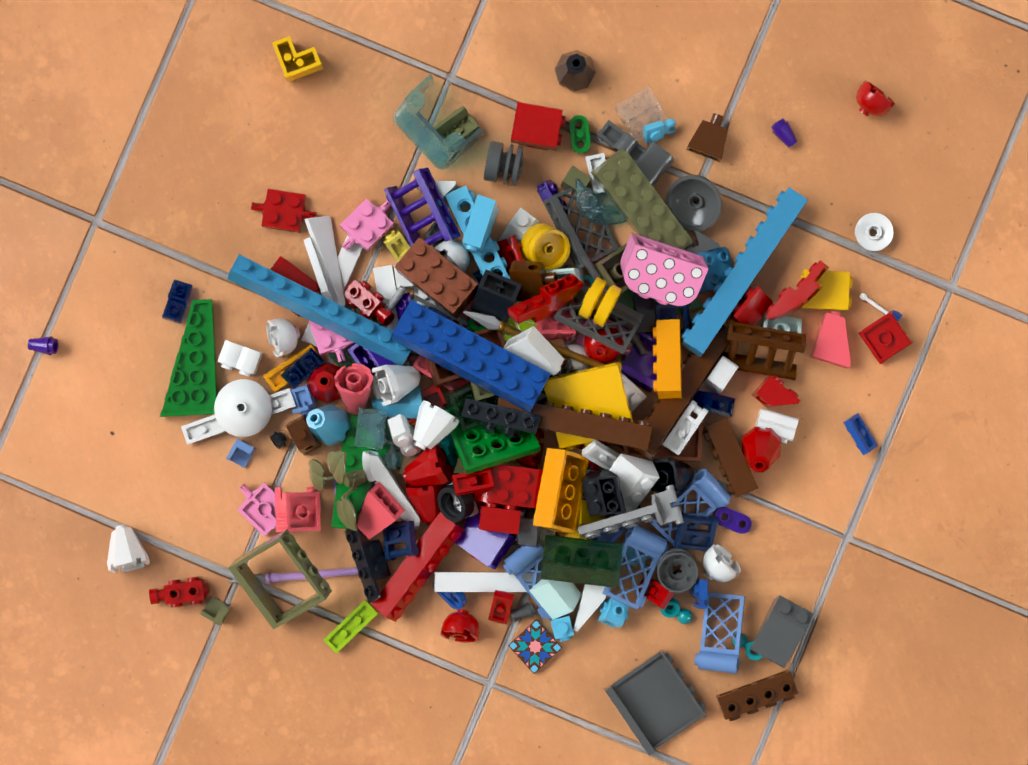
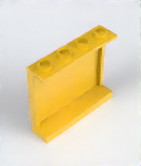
M621 361L549 377L544 387L547 401L554 403V407L561 408L562 405L572 406L573 411L580 412L581 409L591 410L592 415L600 416L601 412L611 414V419L619 420V416L630 418V422L633 423L621 375ZM556 432L560 449L565 447L566 450L575 449L579 444L588 446L595 440Z

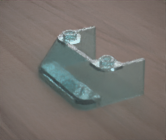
M430 74L407 95L394 114V122L437 169L444 170L483 136V130L481 127L478 128L467 140L459 133H451L444 139L419 113L426 102L423 93L434 84L433 76Z

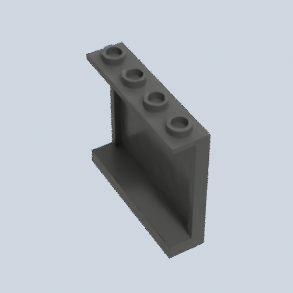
M662 650L605 688V692L649 756L655 752L656 748L702 717L705 718L706 714L704 711L707 710L701 700L697 702L693 697L696 693L691 685L688 684L686 686L682 681L685 677L679 668L674 669L671 664L674 660L669 653L666 652L664 654Z

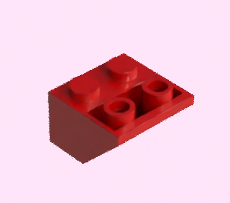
M760 287L750 288L743 295L742 299L744 301L742 304L738 303L730 313L732 314L730 320L755 325L773 301Z
M777 376L766 377L752 394L765 407L799 404L800 402L797 398L799 395L791 388L786 389L783 386L784 382Z
M486 502L484 506L480 505L479 530L518 534L521 511L517 510V506L504 505V508H498L497 504Z

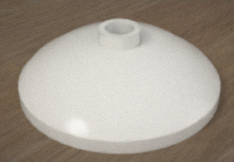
M247 379L235 380L225 385L218 393L214 405L215 416L219 425L229 434L239 437L253 436L262 431L270 421L272 401L266 389L257 382ZM240 404L245 406L243 411L238 410Z

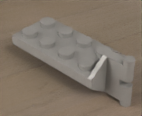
M669 485L666 487V491L651 495L652 505L577 527L579 535L595 539L601 537L600 533L608 532V534L618 532L620 527L628 529L638 526L637 522L645 521V523L655 521L656 518L661 526L675 521L676 525L684 523L680 507L672 508L671 505L678 502L674 486Z

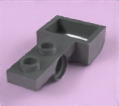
M610 120L606 122L596 135L616 152L619 149L626 150L652 186L656 184L674 161V158L652 141L647 149H645L634 137L622 131Z

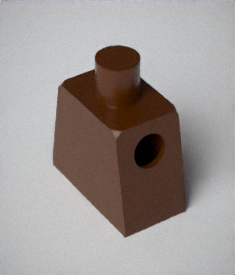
M713 113L710 122L702 120L686 150L720 162L723 157L728 129L721 127L724 117Z
M515 260L512 262L509 270L511 280L522 284L523 287L517 302L539 295L540 287L558 280L556 272L546 273L544 263Z
M305 414L287 423V430L296 447L303 455L321 447L319 441L316 440L308 427Z

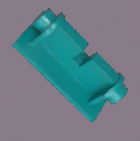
M448 434L437 444L447 456L446 464L455 467L458 453L450 434Z

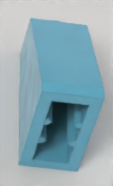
M479 194L476 197L462 241L464 247H466L465 249L472 253L477 251L482 253L499 212L495 200Z
M420 384L398 402L385 406L381 404L384 401L377 399L374 394V398L371 399L373 409H377L378 414L381 416L395 417L401 414L406 418L417 419L419 407L423 402Z

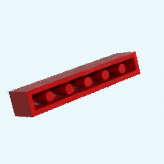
M440 512L417 542L419 554L406 557L380 592L381 597L371 605L385 618L396 622L403 615L409 603L414 600L420 588L426 584L429 576L438 568L441 560L449 553L453 544L459 540L464 528L457 522L446 519Z

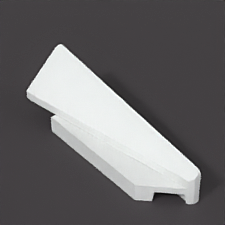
M331 217L307 218L305 223L311 237L305 239L304 243L323 297L344 307L345 298Z

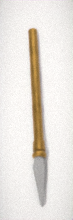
M463 311L464 314L489 330L503 331V333L513 336L523 332L507 323L505 324L504 321H499L495 316ZM549 342L559 354L591 367L607 365Z

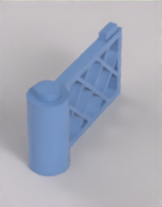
M701 469L693 476L692 482L677 495L678 502L671 505L673 508L676 505L682 504V513H687L688 516L707 518L716 508L728 505L731 494L707 469ZM694 489L696 491V499L687 500V494ZM699 503H707L709 505L704 512H699ZM686 504H695V512H686ZM657 518L655 521L650 522L672 545L674 544V540L671 538V530H677L678 525L672 526V523H668V526H659ZM691 524L687 525V528L695 529L699 525Z
M639 525L628 528L625 534V541L602 594L635 610H638L639 607L642 608L646 600L644 593L660 556L669 548L668 540ZM628 547L634 549L636 557L630 560L627 559L625 554ZM649 556L653 558L652 563L649 567L644 568L641 558ZM638 560L641 570L632 573L629 562ZM625 564L629 575L620 578L618 569ZM642 572L644 582L637 586L634 575ZM630 577L633 588L625 591L621 580ZM618 582L621 593L614 595L609 590L612 584ZM635 590L637 595L634 604L628 601L626 593Z
M539 542L537 548L522 545L503 560L505 563L503 568L509 575L513 573L538 605L537 612L543 619L547 617L550 620L551 617L531 594L530 588L527 585L533 587L537 584V573H546L548 575L551 572V567L555 569L557 566ZM545 558L548 561V569L538 570V563ZM526 572H534L532 583L524 582L521 576Z
M708 592V600H705L707 609H704L700 652L695 656V665H698L699 670L738 673L745 596ZM710 597H718L723 604L716 610H713L710 606ZM732 599L740 600L739 609L733 613L727 604ZM725 606L731 615L722 621L717 612ZM715 615L720 624L712 630L708 625V619ZM734 617L738 622V626L731 632L725 623ZM723 625L729 634L720 640L714 632ZM713 634L719 643L714 647H705L706 638ZM730 636L736 641L735 650L727 649L723 644Z

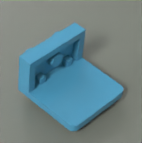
M726 247L697 253V255L704 257L708 267L698 294L715 289L719 282L723 284L726 279L724 274L729 267L733 268Z

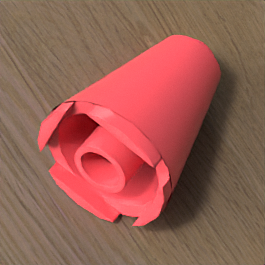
M354 363L349 367L345 365L336 372L334 377L335 386L348 411L353 415H359L364 413L367 408L374 380L371 370L362 364Z

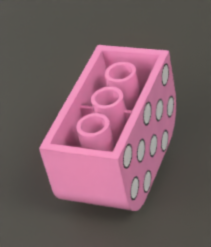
M632 232L620 261L621 270L628 288L638 293L642 298L649 299L650 297L663 305L669 303L675 306H683L691 303L697 297L708 271L703 256Z

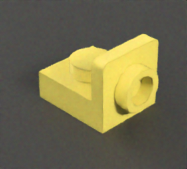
M398 229L387 232L382 239L397 262L411 248Z

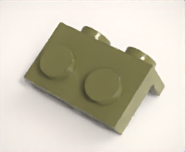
M464 106L455 110L449 117L440 121L433 128L450 152L481 130Z

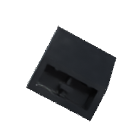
M486 269L478 286L472 309L486 315L495 316L498 320L508 323L510 319L508 308L516 305L523 289L522 284Z
M609 470L590 471L581 479L590 516L626 513L617 474Z

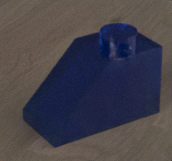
M697 391L692 399L697 402L700 408L707 409L708 413L732 417L735 398L712 392Z

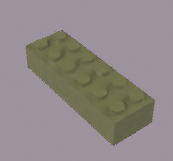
M619 149L591 172L636 234L682 250L693 242L626 150Z

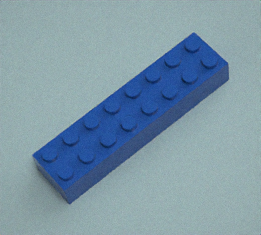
M413 300L410 301L392 332L393 341L529 413L532 411L551 374Z

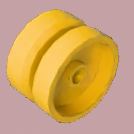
M538 223L531 226L524 233L521 240V251L528 261L542 262L546 270H555L567 261L570 254V242L568 237L555 227L546 223Z
M597 277L588 289L578 315L589 319L596 310L597 312L593 319L594 323L603 327L622 289L612 285L604 294L607 282Z

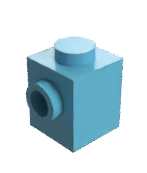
M569 614L556 619H550L555 640L559 639L560 642L570 640L574 632Z

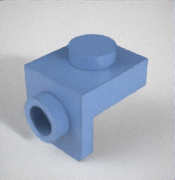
M309 384L291 389L296 408L292 410L293 414L300 412V415L309 413L311 408L317 406Z

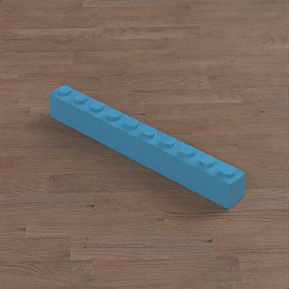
M788 187L786 192H780L776 198L778 201L775 207L771 206L765 214L768 216L765 222L761 221L755 229L758 232L756 236H750L745 243L747 247L745 252H739L734 260L737 262L734 268H728L724 274L726 279L723 284L721 282L717 284L713 290L716 293L712 299L708 297L702 306L705 308L703 313H697L692 323L695 325L691 330L687 328L681 338L684 341L681 345L698 357L703 355L808 201V199Z
M240 254L230 270L228 280L400 366L404 364L411 351L392 340L393 331Z

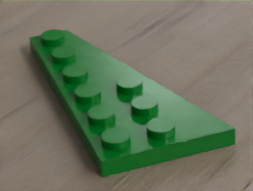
M212 299L192 300L186 328L181 339L180 349L177 353L160 417L215 414L217 378Z

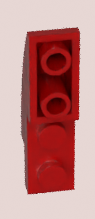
M821 260L818 263L815 262L810 267L808 276L806 278L803 277L798 282L796 291L789 286L788 289L784 288L778 296L780 299L776 304L772 303L766 311L768 314L765 317L771 321L780 319L808 303L822 289V286L817 282L829 267Z
M573 274L540 287L539 295L509 307L508 315L518 324L528 319H532L535 323L541 321L568 303L583 287V282Z

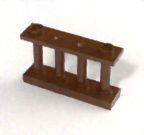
M729 321L727 340H731L729 351L724 352L722 356L739 366L737 370L796 380L797 365L793 364L796 352L804 353L806 334ZM739 342L750 344L747 356L736 354ZM758 345L769 347L766 359L755 357ZM777 349L789 350L785 362L774 361Z

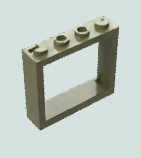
M287 529L237 558L228 567L273 630L323 602L332 592L329 584L319 574L317 567L311 563L306 552L300 548L295 537ZM279 542L316 591L315 595L283 613L245 563Z

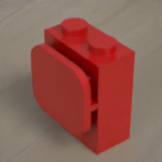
M517 102L511 143L536 149L556 151V147L561 146L562 135L559 134V130L565 124L566 116L562 115L563 110Z

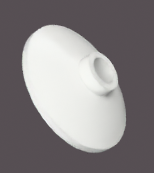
M869 213L857 222L855 237L864 249L879 251L890 244L893 238V226L886 216L879 213ZM872 229L875 230V231H876V235H875V236H871V235H870V230H872Z

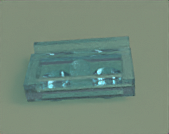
M359 408L355 447L383 450L387 411Z
M388 441V444H391V450H388V454H385V466H388V469H401V452L393 441Z

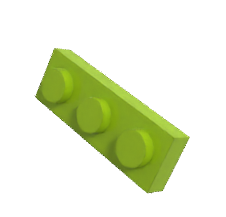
M365 599L323 641L337 654L378 612Z

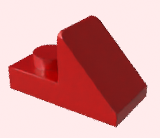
M491 468L468 475L466 473L452 475L456 496L474 493V497H477L495 487Z
M643 577V579H642V581L640 582L639 585L643 584V582H644V577ZM652 578L644 593L648 600L663 610L674 595L673 592L666 590Z
M495 590L488 620L507 624L514 594Z

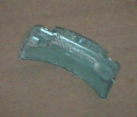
M580 179L575 180L576 205L586 219L596 224L608 225L627 222L606 193L595 192L591 188L585 187Z

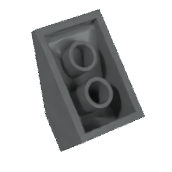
M779 595L773 600L750 650L785 668L806 632L814 613Z

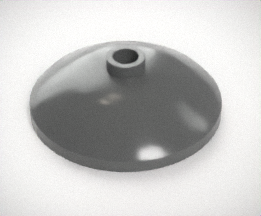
M683 176L669 187L666 194L665 204L684 230L692 232L703 231L711 227L720 216L722 199L719 190L709 179L703 176ZM695 197L700 199V203L695 201Z

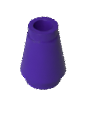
M784 118L771 127L772 133L787 145L788 148L798 141L789 122L785 121Z
M52 336L29 339L28 349L47 355L56 354L58 351V340Z

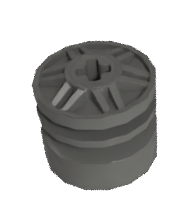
M491 141L485 165L484 180L496 183L499 175H503V184L506 185L508 176L512 177L511 186H516L523 167V147L518 146L517 153L513 154L514 145L511 144L508 152H504L503 143Z
M671 547L660 556L657 562V576L660 584L666 590L673 593L687 591L695 584L698 578V567L694 556L687 549ZM680 564V570L676 569L674 571L673 565L677 566Z

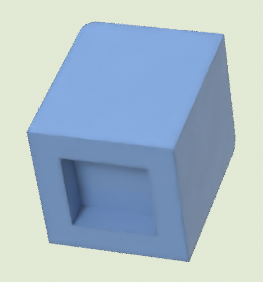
M237 439L226 459L245 468L256 448L241 439Z

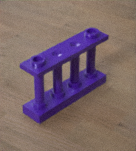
M428 167L414 171L415 180L398 189L397 186L384 189L386 198L391 203L411 246L419 237L421 238L418 230L434 221L437 222L440 232L425 239L424 241L427 244L432 245L443 238L447 242L461 237ZM419 186L423 197L406 207L402 196ZM428 204L432 212L431 215L414 224L410 213Z

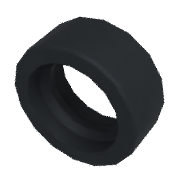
M451 484L440 490L437 502L441 513L446 519L452 522H459L473 513L475 506L474 498L471 493L456 496L461 504V512L458 511L451 500V493L455 495L454 486Z

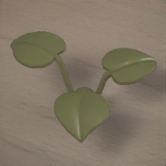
M332 451L328 453L327 464L329 471L333 474L330 477L324 476V467L318 460H309L310 478L316 489L323 490L325 488V481L336 480L338 484L344 482L345 486L351 487L341 496V500L337 501V513L339 519L347 528L357 531L355 509L352 502L346 497L351 492L357 490L358 485L366 483L367 477L364 470L360 468L345 473L347 452Z

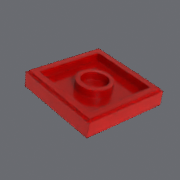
M891 311L859 332V335L879 364H882L913 343Z

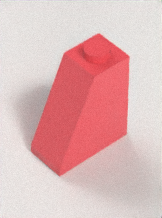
M830 310L829 313L823 314L810 357L847 369L851 366L845 318L840 316L841 313Z
M377 482L366 495L356 526L370 540L396 521L405 509L380 482Z

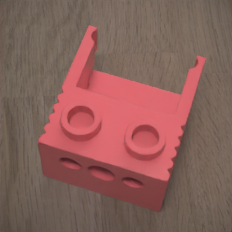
M573 298L570 300L572 306L574 305ZM557 311L545 319L536 322V329L547 341L559 338L571 341L576 335V330L554 319ZM569 311L561 313L566 318H572Z
M283 487L275 488L276 532H282L286 529L289 532L321 531L320 492H314V487H306L307 492L283 493Z

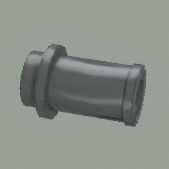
M528 602L522 607L510 610L514 622L528 616L533 617L536 614L533 603L529 604Z

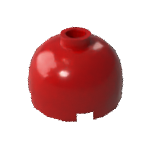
M865 80L857 91L856 100L860 106L859 111L867 117L869 114L875 117L885 115L895 105V102L890 97L886 98L884 92L869 81Z
M609 328L611 334L619 333L616 328ZM604 329L597 330L599 335H607ZM585 336L584 350L589 358L602 363H610L620 354V352ZM622 338L614 339L615 343L623 345Z
M458 609L457 612L449 614L444 619L440 635L448 640L451 636L456 638V642L471 643L479 640L480 626L477 619L469 614L468 610Z

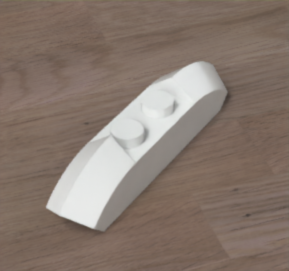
M363 451L362 465L367 480L369 482H380L405 509L396 521L399 523L414 521L415 531H417L420 517L404 489L379 452Z

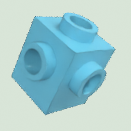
M612 598L606 599L600 606L601 613L598 621L614 629L620 628L628 618L629 606Z

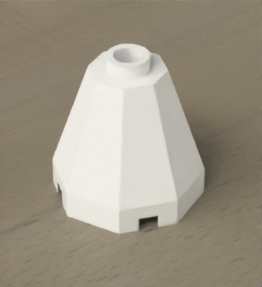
M383 365L372 368V372H375L372 388L375 397L384 401L381 402L383 406L401 400L419 385L421 379L419 371L413 366Z
M423 400L419 407L413 434V440L416 441L415 445L424 451L426 448L432 449L455 429L459 423V420L455 419L454 416L436 405L434 407L431 406V403Z
M127 525L117 526L116 530L111 533L107 560L108 571L117 573V569H121L122 573L145 567L144 563L149 565V556L133 529L127 527Z

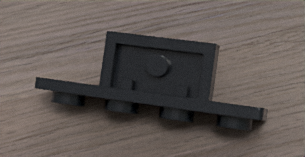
M466 399L461 414L463 418L480 421L484 431L491 434L495 432L501 433L508 438H520L521 432L536 434L541 421V416L472 399Z
M359 528L357 531L347 529L345 531L346 539L358 569V576L361 579L364 594L369 603L374 602L381 597L376 580L391 576L380 540L363 542Z

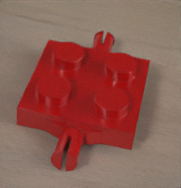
M268 189L264 204L252 202L251 210L262 211V227L300 233L304 218H314L317 215V212L305 210V194Z

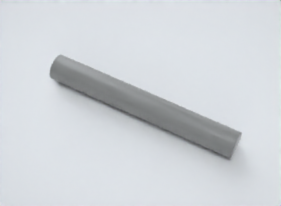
M400 285L385 309H389L392 312L407 289ZM378 319L375 322L381 326L383 325L381 322L378 321Z

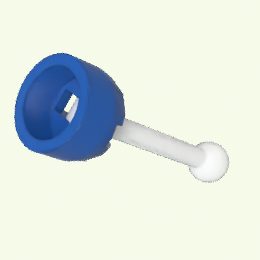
M866 293L860 294L861 300H866L885 315L889 313L869 299ZM891 310L893 315L899 321L902 314L896 310Z

